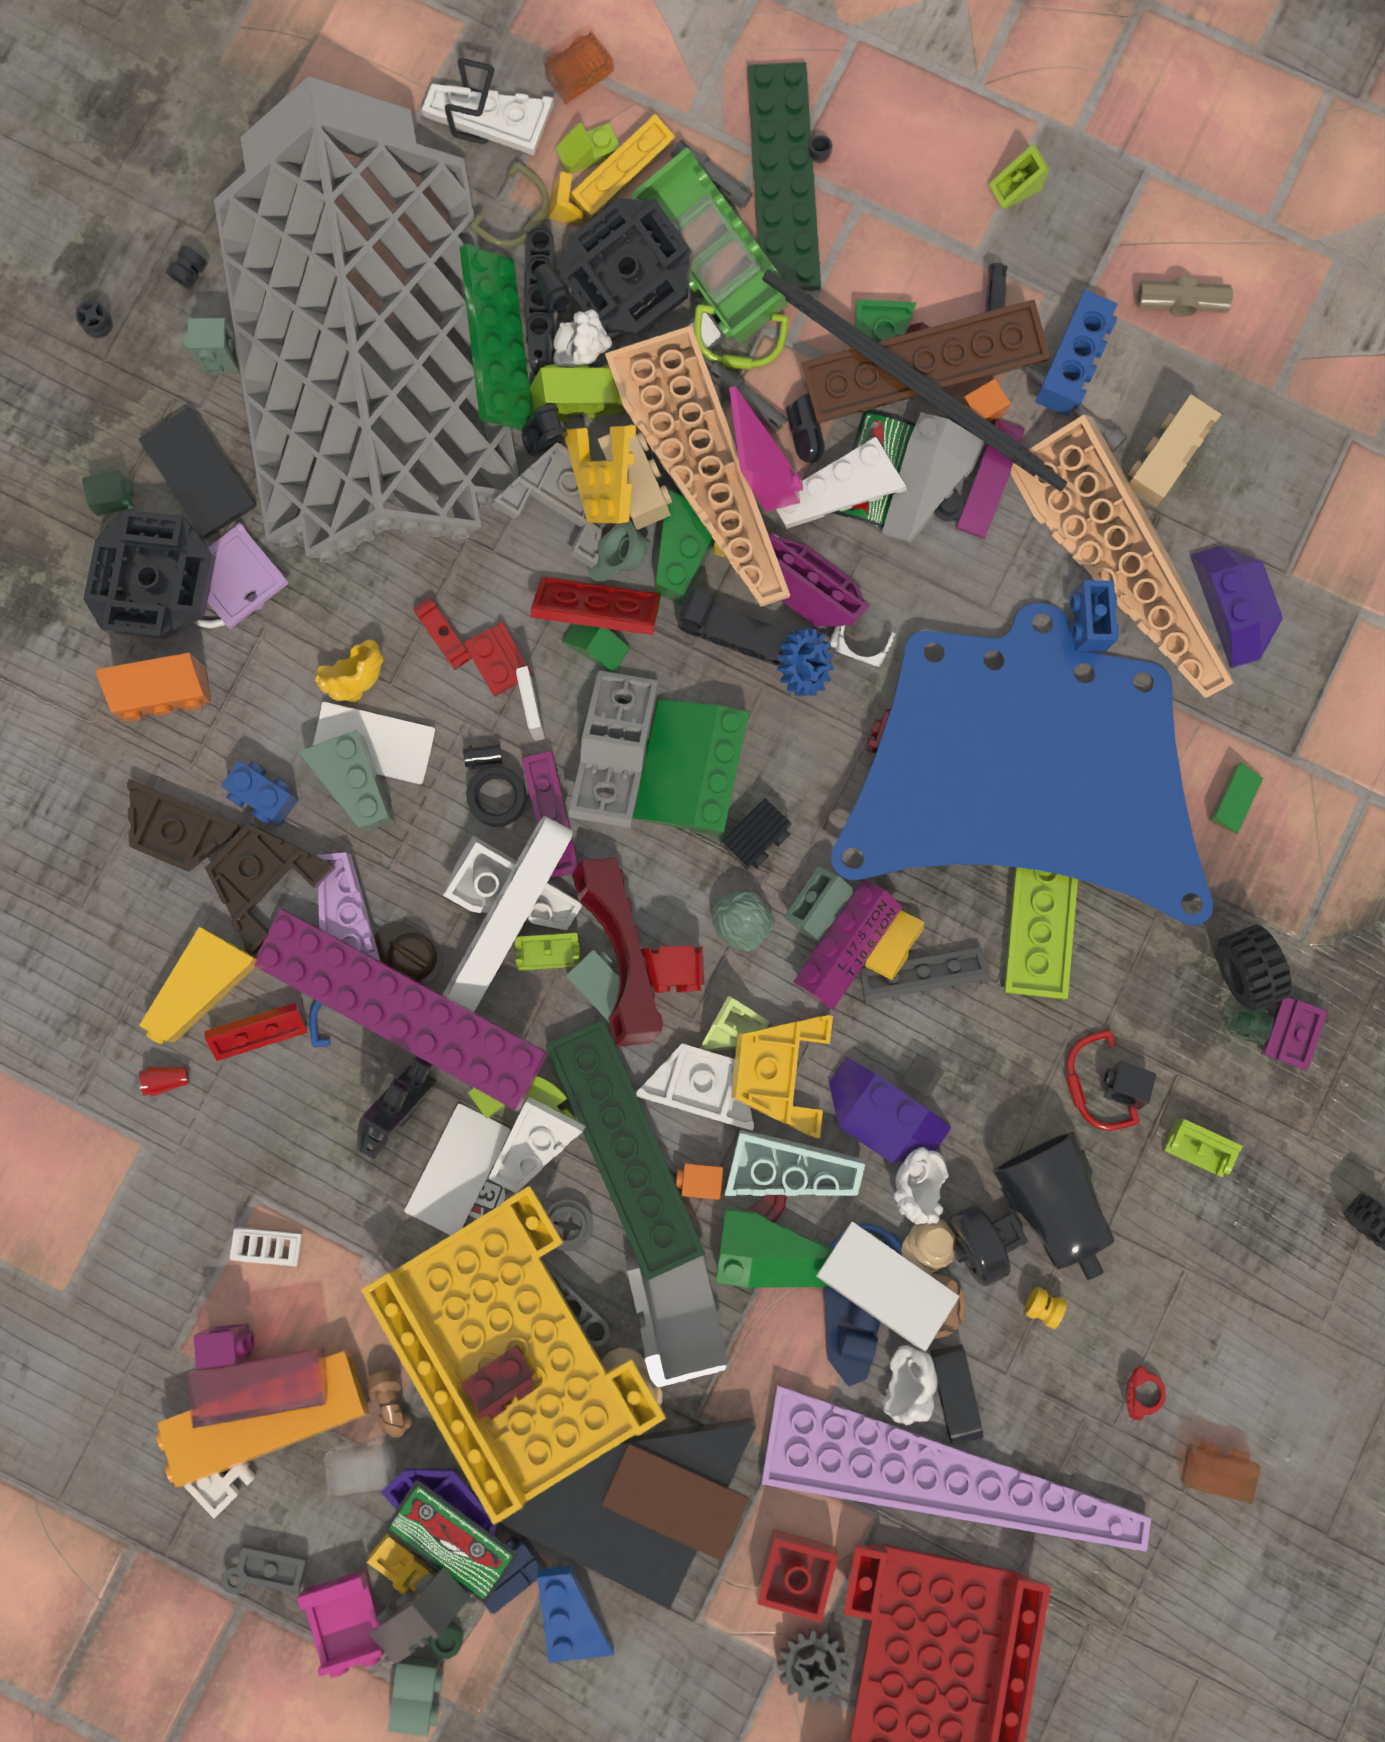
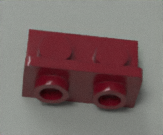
M517 1344L467 1378L461 1385L478 1410L476 1414L478 1419L481 1420L488 1415L490 1420H492L507 1409L504 1403L514 1396L520 1401L535 1390L532 1384L539 1377Z

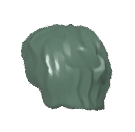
M745 890L730 892L718 899L717 904L713 907L712 923L717 935L727 945L737 950L746 952L755 950L760 946V943L764 942L765 938L769 937L770 931L774 929L773 914L765 901L754 892Z

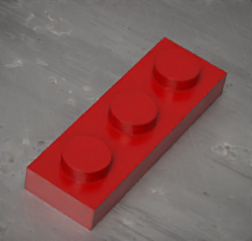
M295 1002L206 1030L205 1040L216 1061L308 1032L307 1024Z

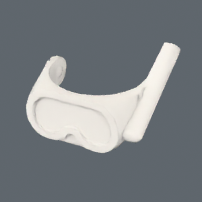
M835 626L829 642L831 647L836 648V652L877 667L881 666L896 634L894 632L891 633L886 647L879 654L871 657H862L856 655L847 647L844 640L845 626Z

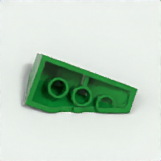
M726 1208L717 1262L716 1283L746 1288L830 1287L816 1277L833 1248L814 1239L809 1240L802 1237L785 1225L784 1227L767 1220L766 1216L758 1212Z

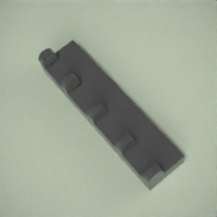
M977 947L906 960L893 980L869 968L860 969L859 978L863 990L864 1004L867 1006L872 1005L873 1000L892 997L893 1001L899 1000L900 995L917 992L927 995L930 994V990L953 986L955 990L960 989L961 984L980 981L981 985L988 984L989 971L982 948Z

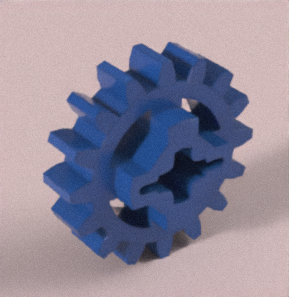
M796 629L794 634L786 635L788 643L780 644L783 655H777V659L782 661V665L777 668V671L784 674L780 682L788 683L787 691L795 692L796 696H815L817 691L825 689L823 682H830L831 680L828 670H834V666L829 664V660L834 657V654L828 653L831 644L830 642H823L825 637L823 633H817L816 629Z

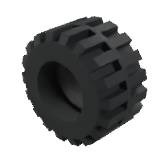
M1256 924L1218 940L1217 956L1222 975L1232 995L1245 1009L1250 1012L1284 1000L1291 995L1292 981L1286 958L1277 941L1263 926Z

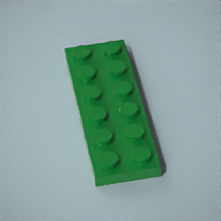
M466 244L460 248L479 419L522 431L531 417L532 404L514 260Z

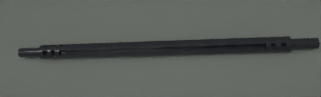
M769 269L765 272L761 280L786 297L785 301L1031 476L1037 475L1059 492L1064 489L1068 482L1043 465L1045 461L796 284L794 286L790 285Z

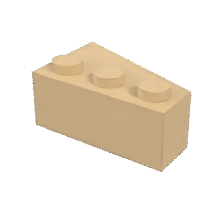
M1190 394L1177 414L1174 415L1170 412L1160 426L1164 430L1161 437L1158 439L1154 436L1143 451L1148 454L1144 462L1142 463L1137 460L1127 476L1132 478L1129 484L1134 493L1156 508L1222 414Z
M642 432L635 435L634 438H630L629 452L632 451L634 453L633 465H628L627 482L632 483L630 516L636 530L671 516L667 505L672 503L666 486L659 487L656 478L661 475L654 459L648 461L644 452L648 451L649 448ZM608 434L599 438L598 441L606 460H613L611 435Z

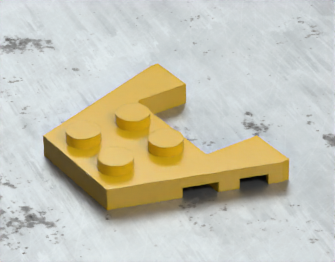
M636 426L610 427L613 460L591 461L587 428L566 429L568 435L565 441L587 523L619 524L629 522L632 483L627 482L628 465H633L634 453L632 451L629 452L630 438H634L636 435Z
M822 1015L738 1034L731 1098L809 1137L820 1138L823 1110L794 1107L793 1098L800 1041L830 1044L833 1016Z

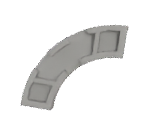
M637 1257L625 1258L636 1312L644 1313V1317L639 1318L641 1324L640 1331L653 1388L728 1369L730 1365L704 1257L696 1258L646 1281Z

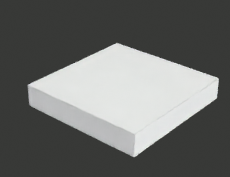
M528 666L517 668L516 675L528 729L533 740L545 739L544 730Z

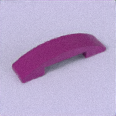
M1000 419L996 420L995 427L1019 444L1021 443L1025 428ZM988 444L956 527L958 530L982 539L986 537L1013 466L1012 461Z

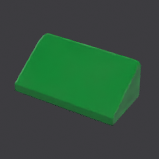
M1242 763L1235 765L1209 821L1237 834L1263 778Z

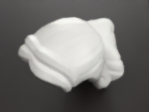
M579 311L574 314V322L560 323L559 330L554 339V348L556 350L553 357L554 365H559L560 368L589 365L597 359L599 354L612 346V340L607 336L596 311Z
M924 1147L915 1149L907 1156L896 1175L895 1183L897 1190L893 1194L896 1206L902 1215H905L917 1225L926 1222L928 1224L937 1223L939 1216L943 1212V1207L938 1203L940 1200V1188L945 1179L949 1177L944 1158L940 1153L928 1151Z
M904 1345L896 1350L889 1362L892 1377L888 1389H886V1396L882 1399L881 1403L884 1406V1412L890 1415L897 1423L911 1425L914 1421L927 1422L932 1415L934 1408L933 1395L937 1388V1374L932 1357L927 1352L920 1351L911 1345Z

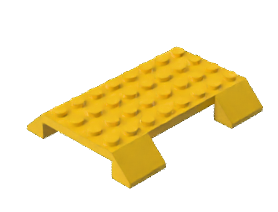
M531 1186L518 1192L495 1209L401 1267L361 1289L493 1525L521 1509L531 1498L635 1434L638 1436L666 1419L665 1414L632 1359L606 1371L543 1263L541 1257L564 1242ZM518 1344L539 1377L532 1384L535 1390L520 1401L514 1396L504 1403L507 1409L494 1419L490 1420L487 1415L479 1420L476 1416L478 1410L461 1383Z

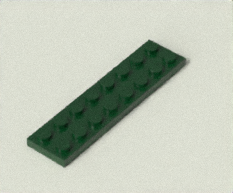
M807 63L748 65L758 245L787 283L792 286L796 284L804 291H820L821 275L813 158L809 155L808 151L809 141L811 140Z
M602 1019L546 1044L545 1046L576 1118L580 1124L586 1126L583 1134L646 1281L705 1255L702 1244L604 1020Z

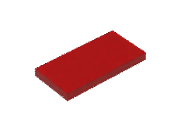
M542 576L531 606L530 617L654 635L661 594Z

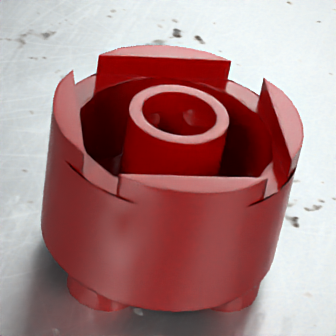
M694 946L659 947V950L641 949L647 961L646 970L649 982L654 986L655 994L670 992V987H676V993L701 991V985H705L702 946L696 948Z

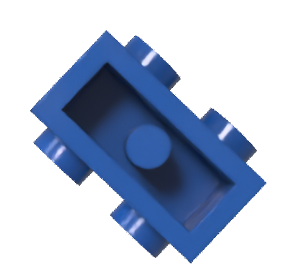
M1084 580L1070 595L1069 607L1071 611H1074L1071 637L1073 641H1076V651H1107L1118 640L1119 627L1116 619L1117 597L1114 581Z
M238 761L221 785V787L229 792L226 798L241 808L247 803L254 808L252 815L265 824L272 820L281 826L298 801L289 794L292 788L277 778L272 783L263 777L266 771L255 763L250 762L247 766Z

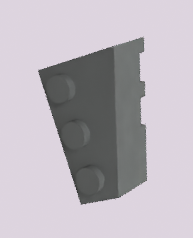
M445 1567L435 1575H432L430 1572L425 1574L415 1584L416 1590L414 1592L408 1588L395 1601L397 1606L393 1608L389 1604L376 1616L375 1619L378 1624L369 1634L394 1664L411 1655L418 1645L421 1648L429 1642L427 1640L428 1637L432 1636L434 1640L438 1638L470 1599V1596Z

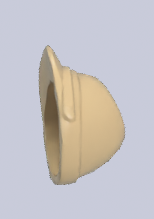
M940 1218L937 1223L928 1224L926 1222L918 1225L914 1223L910 1233L902 1243L901 1254L905 1259L930 1275L953 1262V1250L957 1248V1237L949 1223Z

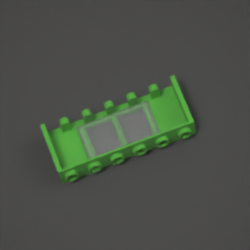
M688 147L631 193L635 200L656 199L692 250L689 286L694 292L699 289L703 294L704 298L700 300L703 305L714 306V313L716 312L721 319V322L717 325L727 339L733 336L739 344L767 323L771 319L772 313L778 314L787 307L789 303L785 301L786 297L761 280L768 269L780 278H782Z

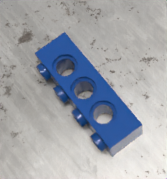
M1084 289L1035 403L1065 416L1070 414L1073 406L1080 407L1087 390L1082 389L1084 382L1090 383L1097 368L1096 365L1092 364L1094 358L1100 359L1107 345V341L1103 340L1105 333L1111 334L1118 317L1113 316L1118 303Z

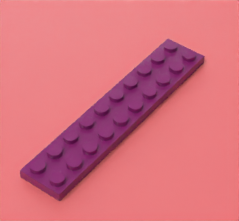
M279 909L268 932L269 935L265 938L256 956L255 967L515 1111L520 1110L548 1054L547 1051L291 912Z

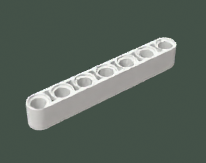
M546 816L541 818L444 990V996L473 1012L476 1010L568 846L573 834L571 829Z

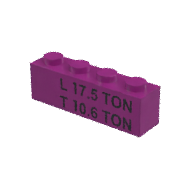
M863 879L793 983L811 998L833 1010L902 909V906L885 889Z

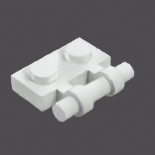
M246 1462L231 1468L226 1475L220 1472L187 1485L185 1488L215 1518L241 1493L232 1482L239 1477L248 1486L257 1476L249 1468L250 1463Z

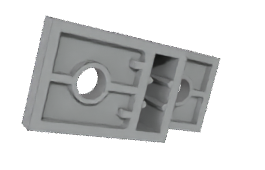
M598 670L582 735L580 765L570 802L569 818L631 828L645 762L648 732L658 689V680ZM618 699H625L630 703L620 704L616 701ZM600 792H608L613 796L602 798L598 794Z

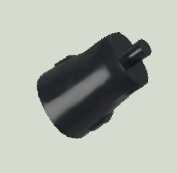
M1075 1132L1064 1133L1009 1159L993 1170L1001 1185L1000 1190L1009 1203V1207L1015 1212L1021 1213L1032 1227L1057 1270L1078 1262L1087 1280L1096 1278L1104 1273L1096 1253L1110 1246L1115 1240L1098 1205L1091 1180L1092 1167L1089 1164L1084 1149L1080 1148Z

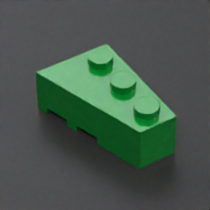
M668 490L672 503L667 505L671 516L664 518L656 593H660L661 596L683 605L687 592L693 588L715 540L686 498Z

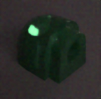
M1242 1009L1233 1016L1228 1032L1240 1039L1264 1045L1269 1040L1275 1017L1268 1015V1010L1264 1009L1252 1012Z

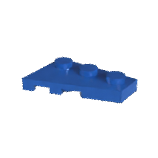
M563 1566L538 1569L537 1579L549 1663L613 1656L614 1646L604 1634L602 1624L597 1614L594 1615L587 1602V1595L572 1567Z

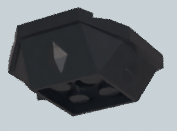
M617 199L569 238L564 265L561 267L559 277L571 289V295L583 312L588 310L597 312L605 330L640 336L688 299L693 252L656 199ZM636 264L632 274L624 275L627 266Z
M123 510L116 518L117 521L107 527L95 540L83 600L95 617L100 629L106 633L165 640L205 617L216 556L183 516ZM156 575L155 581L149 585V580Z

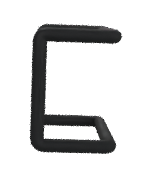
M459 58L457 63L463 87L470 88L472 92H481L482 95L477 110L453 104L445 105L450 132L455 138L486 144L489 141L488 139L457 132L451 111L475 117L482 115L494 75V67L490 64ZM464 65L488 71L483 90L469 87Z

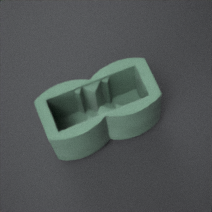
M406 1657L397 1663L388 1732L428 1736L431 1726H437L440 1705H434L435 1692L441 1693L444 1679V1671H439V1660Z

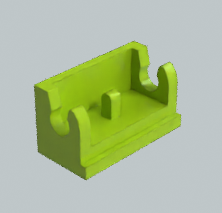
M578 933L519 936L515 938V947L517 949L516 964L519 971L575 967L581 962L580 937Z
M1175 1119L1163 1151L1219 1177H1223L1224 1174L1229 1175L1243 1146L1185 1119Z

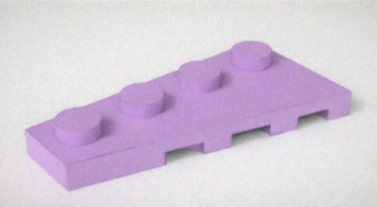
M344 852L317 855L336 867L318 886L319 928L380 961L351 854Z

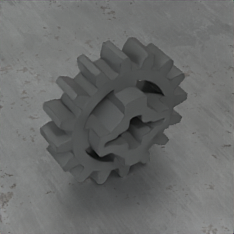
M810 1626L809 1635H804L802 1630L798 1629V1639L794 1640L788 1636L786 1641L789 1648H780L779 1650L780 1656L785 1659L777 1662L778 1670L784 1672L779 1676L781 1684L789 1683L786 1688L789 1696L796 1691L798 1692V1701L800 1703H803L806 1697H810L812 1706H816L817 1697H822L825 1703H828V1693L832 1691L834 1694L839 1695L840 1691L837 1684L847 1683L846 1675L841 1672L849 1670L848 1661L841 1660L847 1656L845 1648L837 1649L839 1639L835 1636L828 1640V1631L826 1629H823L820 1635H816L814 1626ZM811 1645V1647H808L804 1650H800L805 1646ZM827 1650L832 1654L835 1666L825 1660ZM814 1661H818L819 1667L814 1666L812 1671L808 1670L807 1664L812 1665ZM791 1665L800 1671V1681H797L793 1676Z

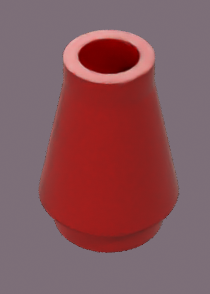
M147 1066V1070L139 1071L143 1096L151 1095V1097H155L181 1086L189 1085L186 1066Z

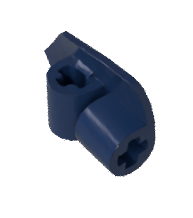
M826 1287L827 1359L847 1386L850 1387L868 1378L878 1344L877 1334L881 1322L835 1289Z

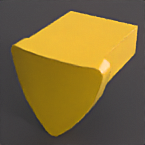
M561 171L553 182L548 219L564 223H583L584 213L569 202L572 174Z

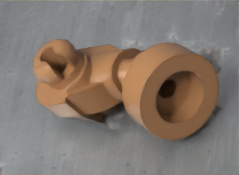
M392 1370L380 1371L369 1377L366 1382L369 1397L373 1400H378L382 1404L380 1406L381 1415L376 1417L379 1425L391 1437L400 1438L404 1432L411 1428L412 1418L408 1413L402 1414L400 1404H396V1394L401 1389L398 1374Z

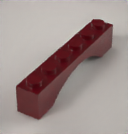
M617 858L581 860L572 873L578 901L602 925L611 940L617 957L619 990L615 1005L608 1017L615 1046L623 1047L652 1043L663 1031V1019L661 1014L657 1012L654 1000L655 989L653 984L649 982L646 970L647 961L641 952L639 944V930L634 925L631 914V900L627 897L624 888V873L619 869Z

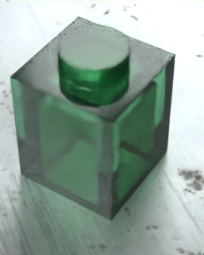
M119 470L82 478L87 505L97 516L133 508L131 497L135 496L132 482L129 478L126 479Z

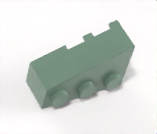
M354 730L298 751L359 829L367 832L394 822L364 736L360 732Z

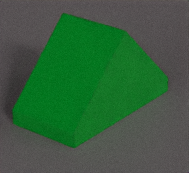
M573 624L562 640V643L612 673H615L630 649L628 645L607 628Z

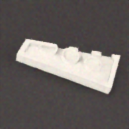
M431 84L422 107V116L449 125L445 112L446 104L477 110L482 93L472 92L470 88ZM489 90L481 116L475 117L455 111L451 112L455 128L535 155L554 104V97L543 96V99L529 98L527 94L516 93V96L499 95L498 91Z
M875 437L803 480V490L799 491L800 503L778 508L776 511L786 528H790L822 518L825 514L837 510L841 512L852 508L856 504L882 499V496L894 492L898 494L907 491V487Z

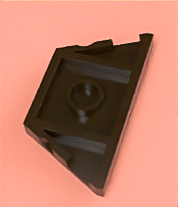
M129 779L127 782V789L130 790V808H128V820L131 824L129 847L187 872L193 870L241 828L238 824Z

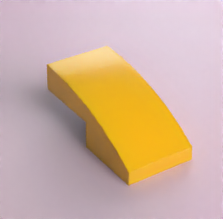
M900 910L866 960L865 967L893 980L908 959V951L924 930L925 922Z
M389 1532L386 1533L367 1557V1563L393 1582V1587L402 1594L408 1588L414 1592L416 1590L415 1584L428 1572L432 1575L436 1574L421 1558Z

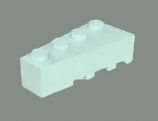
M740 1129L725 1188V1196H858L865 1162L862 1158Z

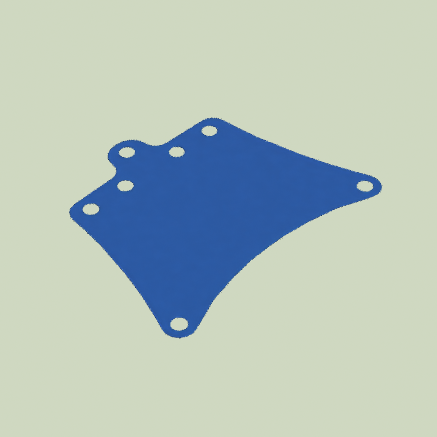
M1032 603L1022 607L1015 616L1011 631L1001 638H985L934 631H919L913 634L908 639L905 647L894 702L875 759L861 794L833 847L831 863L834 870L842 878L861 880L912 867L961 864L1025 868L1056 873L1091 882L1135 897L1188 925H1200L1206 922L1212 914L1213 900L1194 841L1184 796L1175 742L1170 675L1167 670L1155 663L1087 651H1076V644L1071 637L1069 619L1063 611L1046 603ZM1035 615H1048L1053 622L1052 629L1047 633L1037 632L1032 625ZM927 644H940L944 649V658L936 663L928 661L924 656V648ZM995 650L1002 654L1004 665L1001 669L990 670L985 666L983 658L988 651ZM1081 663L1089 664L1094 669V679L1089 683L1079 682L1074 674L1077 665ZM1140 672L1148 673L1153 678V688L1148 692L1138 691L1133 683L1136 674ZM849 848L860 850L864 857L863 864L857 869L846 867L842 861L845 850ZM1193 893L1200 897L1202 909L1199 913L1189 914L1183 910L1181 901L1184 895Z

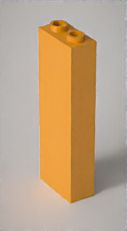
M342 1351L158 1422L159 1431L156 1432V1439L159 1448L162 1451L165 1450L168 1463L165 1464V1471L168 1480L171 1483L174 1482L175 1488L185 1487L369 1415L370 1412L351 1352Z

